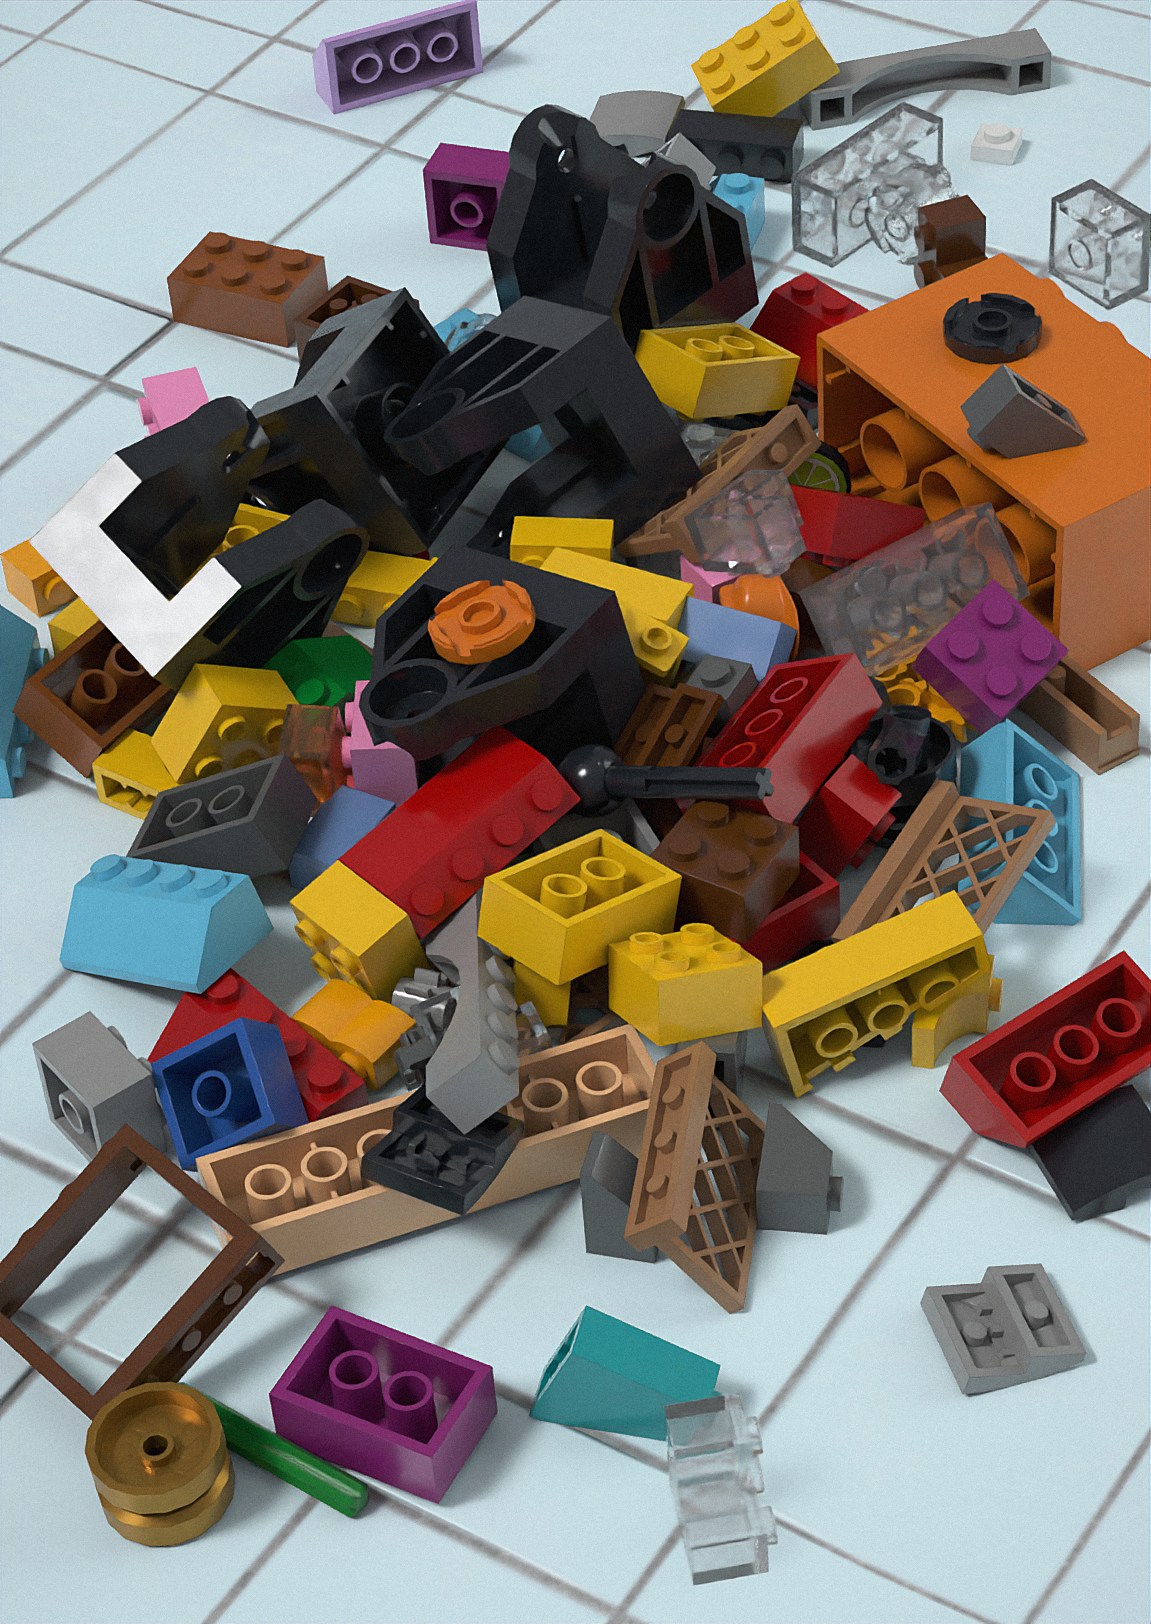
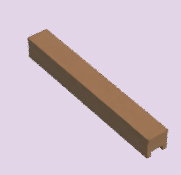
M922 536L915 569L896 566L895 575H887L852 567L923 628L927 629L930 625H934L936 635L984 588V586ZM1067 654L1056 668L1017 706L1098 775L1139 755L1140 714Z

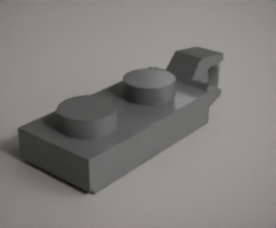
M422 1026L400 1034L401 1047L393 1053L408 1092L416 1088L419 1089L423 1084L426 1085V1065L435 1053L429 1035L426 1036Z

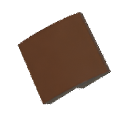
M649 683L612 750L620 756L626 765L687 767L722 705L724 698L719 693L679 683L676 689Z

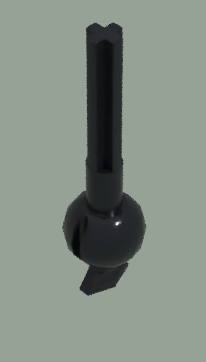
M599 744L576 747L564 757L561 763L552 755L547 757L581 799L571 810L587 818L610 815L623 804L626 798L763 800L764 796H772L774 786L770 783L772 772L764 767L626 765L612 749Z

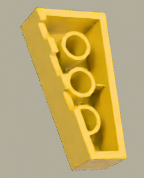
M952 890L762 976V1027L770 1052L795 1098L797 1099L811 1090L813 1086L809 1080L831 1065L838 1072L854 1062L856 1059L852 1052L880 1034L884 1040H887L904 1029L902 1025L908 1019L909 1014L922 1007L931 1011L992 971L983 934L956 891Z

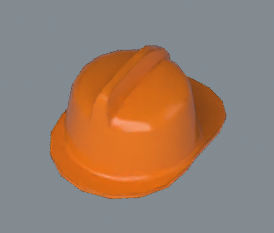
M769 564L764 573L742 575L737 578L734 584L722 586L719 590L721 606L779 621L797 630L788 662H794L799 645L797 609L780 577L777 566Z

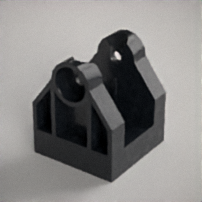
M545 104L531 111L521 121L512 138L509 149V171L486 243L501 313L523 296H529L611 316L633 355H635L641 330L732 323L759 304L745 214L701 186L696 172L691 168L659 152H652L649 164L645 168L600 138L596 126L587 118L559 105ZM565 150L561 160L559 161V156L561 152Z
M403 287L326 319L306 342L293 388L258 401L250 409L271 443L263 463L252 475L241 503L291 516L308 503L317 499H323L330 505L354 516L366 528L370 536L368 551L408 557L430 548L511 438H506L468 455L451 467L431 476H426L414 466L405 468L394 457L383 439L386 428L394 418L405 410L435 364L450 353L406 287ZM256 497L260 499L265 505L259 503Z
M523 296L439 360L405 410L394 418L386 428L383 437L394 457L405 468L414 466L426 476H431L451 467L468 455L535 425H539L553 450L510 482L481 530L465 545V547L510 560V542L515 516L614 520L613 548H615L704 478L613 318L529 296Z
M232 396L216 398L202 405L188 418L115 452L29 540V543L150 675L176 692H179L195 663L260 669L292 640L322 637L349 577L361 564L369 547L370 536L366 528L354 516L330 505L323 499H317L298 509L287 520L214 556L185 586L183 585L197 568L224 542L250 479L263 463L270 449L271 442L251 410L240 399Z
M454 543L376 620L371 679L361 692L359 708L374 746L388 741L410 753L416 761H420L419 789L482 734L497 726H502L545 757L552 755L560 763L576 747L599 744L613 749L646 688L615 591ZM486 580L490 581L491 586H504L502 582L504 580L514 582L526 589L536 613L535 625L525 642L512 652L489 662L469 665L449 662L437 653L427 627L429 619L433 621L436 616L434 612L435 607L447 595L457 588L475 581ZM570 809L563 816L572 814L574 812ZM533 842L516 857L532 852Z

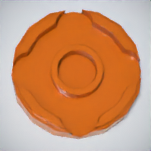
M486 580L475 581L457 588L447 595L435 607L434 612L436 616L433 621L429 619L427 627L437 653L449 662L469 665L489 662L512 652L525 642L535 625L536 613L526 589L514 582L502 580L504 586H491L490 581Z

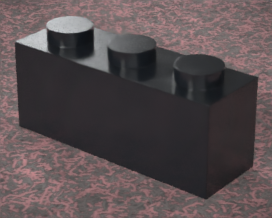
M680 109L668 136L670 141L680 132L716 167L713 176H720L722 173H743L749 177L764 178V181L794 183L804 157L803 120Z

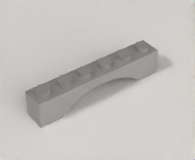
M1033 28L840 62L836 64L841 72L799 99V106L812 131L853 124L864 114L883 104L920 93L942 90H977L1017 95L1050 89L1051 51L1037 29Z
M477 891L426 935V956L460 989L459 1000L452 1021L440 1045L426 1065V1097L464 1135L519 1095L518 1068L520 1067V1062L517 1056V1038L519 1034L516 1029L515 1010H517V1004L514 994L516 977L513 973V958L504 955L498 948L477 936L482 897Z

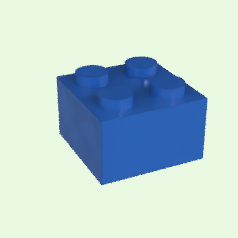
M240 1017L151 1063L153 1079L181 1169L184 1171L198 1173L195 1158L309 1123L278 1025Z

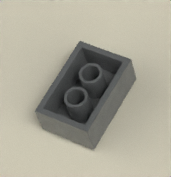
M286 753L158 792L126 857L249 875L250 879L265 874L273 876L279 874L291 864L293 854L303 832L308 827V821L318 799Z

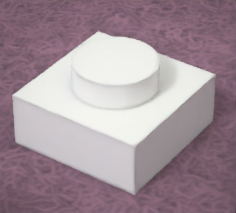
M1001 123L981 124L971 144V160L1012 166L1022 145L1023 129L1008 127Z

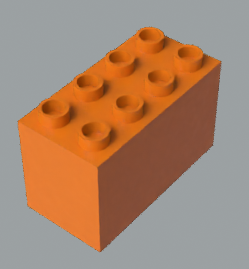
M1002 252L817 334L818 438L838 449L847 460L852 481L850 494L926 509L921 536L982 586L986 587L993 579L996 580L1069 650L1067 655L1086 671L1151 640V359L1129 344L1122 332L1114 324L1108 321H1097L1065 298L1062 290L1054 281L1046 277L1037 278ZM1000 293L1013 295L1029 302L1035 308V315L1037 317L1040 315L1042 320V336L1038 347L1028 356L999 364L971 362L955 355L945 345L943 319L947 310L964 298L969 297V303L981 301V294ZM1001 364H1004L1067 407L1086 439L1079 446L1009 459L993 447L989 451L982 449L970 438L967 433L970 425L960 406Z

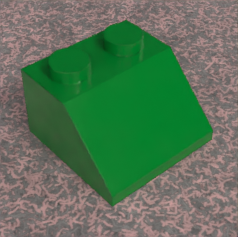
M351 635L292 640L260 669L278 671L304 710L297 725L332 760L342 753V737L351 736V733L346 731L345 704L346 702H354L356 681L371 679L373 656Z

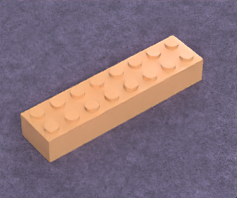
M627 1024L518 1058L520 1062V1067L518 1068L519 1095L497 1112L524 1121V1132L495 1180L466 1214L580 1178V1172L594 1131L607 1133L639 1159L656 1066L632 1025ZM416 1090L195 1158L200 1185L260 1234L285 1259L272 1276L462 1216L360 1177L362 1156L392 1131L394 1110ZM211 1220L223 1250L232 1240V1237ZM256 1252L255 1255L248 1261V1263L246 1264V1266H247V1265L253 1260V1258L258 1254L257 1252Z

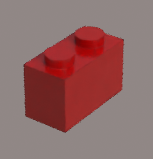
M851 754L822 787L795 825L799 827V849L833 879H836L848 864L857 870L877 846L869 838L878 843L897 818L890 813V810L902 794L893 786L880 783L877 775Z

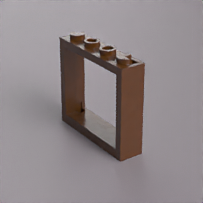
M125 1123L113 1138L103 1144L96 1157L78 1177L60 1192L58 1199L33 1227L27 1229L21 1235L15 1247L0 1262V1337L93 1421L99 1410L123 1391L145 1383H178L283 1264L285 1259L260 1234ZM146 1167H149L230 1235L232 1240L100 1389L92 1395L17 1327L10 1318ZM257 1252L258 1254H257V1255L253 1258V1260L246 1266V1264L248 1263V1261H249V1260L255 1255V1253Z

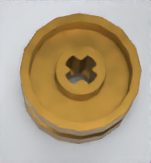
M156 1382L139 1385L121 1392L104 1405L87 1430L85 1456L95 1482L101 1506L108 1524L127 1540L145 1546H171L196 1538L222 1518L233 1499L235 1472L226 1447L227 1442L222 1423L214 1404L197 1389L175 1382Z

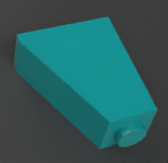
M586 1305L545 1365L529 1416L544 1422L685 1444L699 1424L708 1427L715 1417L722 1397L721 1392L714 1390L721 1365Z

